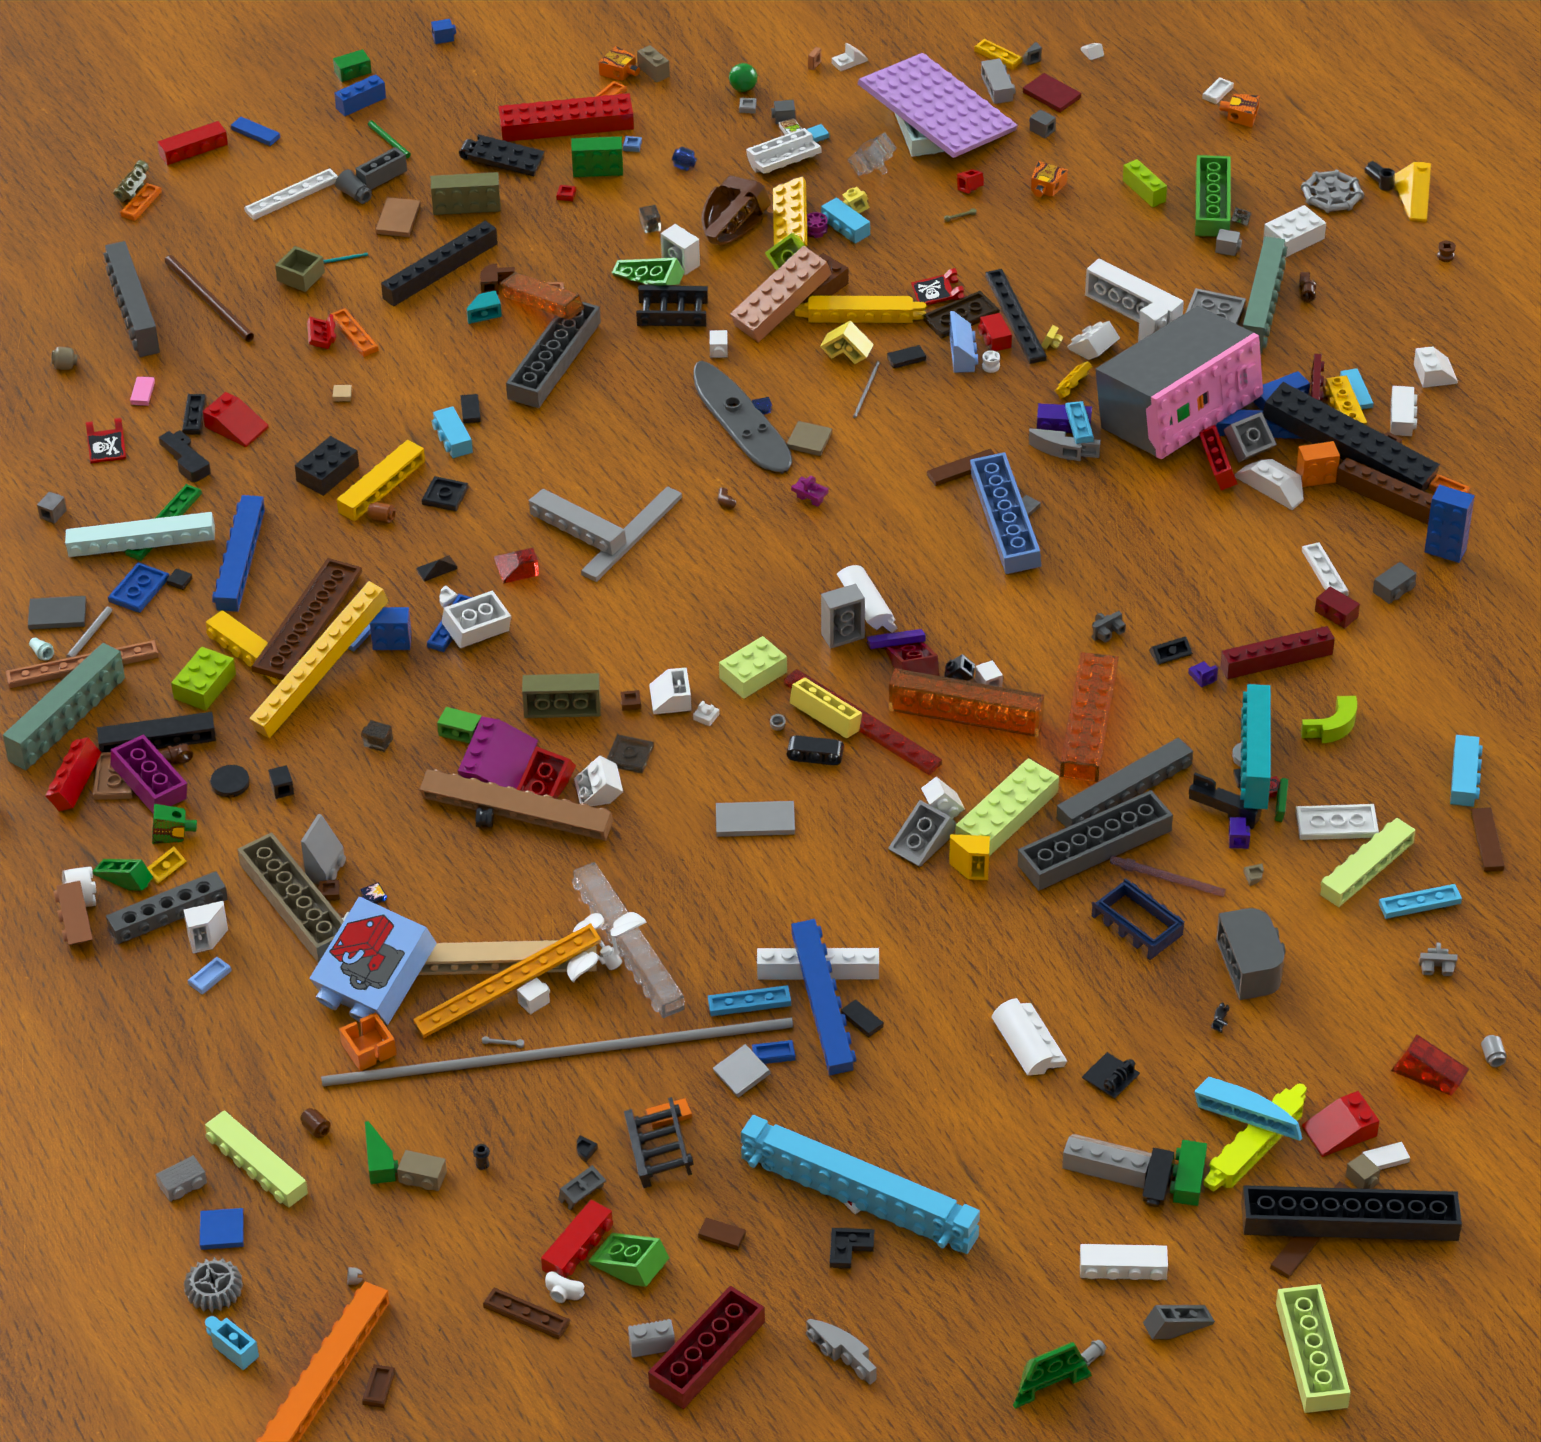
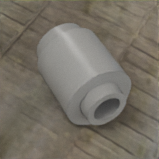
M1495 1035L1485 1037L1481 1042V1047L1487 1063L1492 1067L1503 1065L1506 1062V1052L1501 1038Z

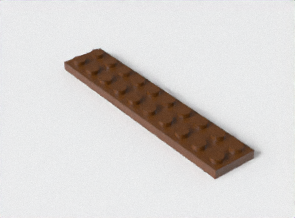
M327 558L252 665V672L283 680L318 638L361 575L362 567Z

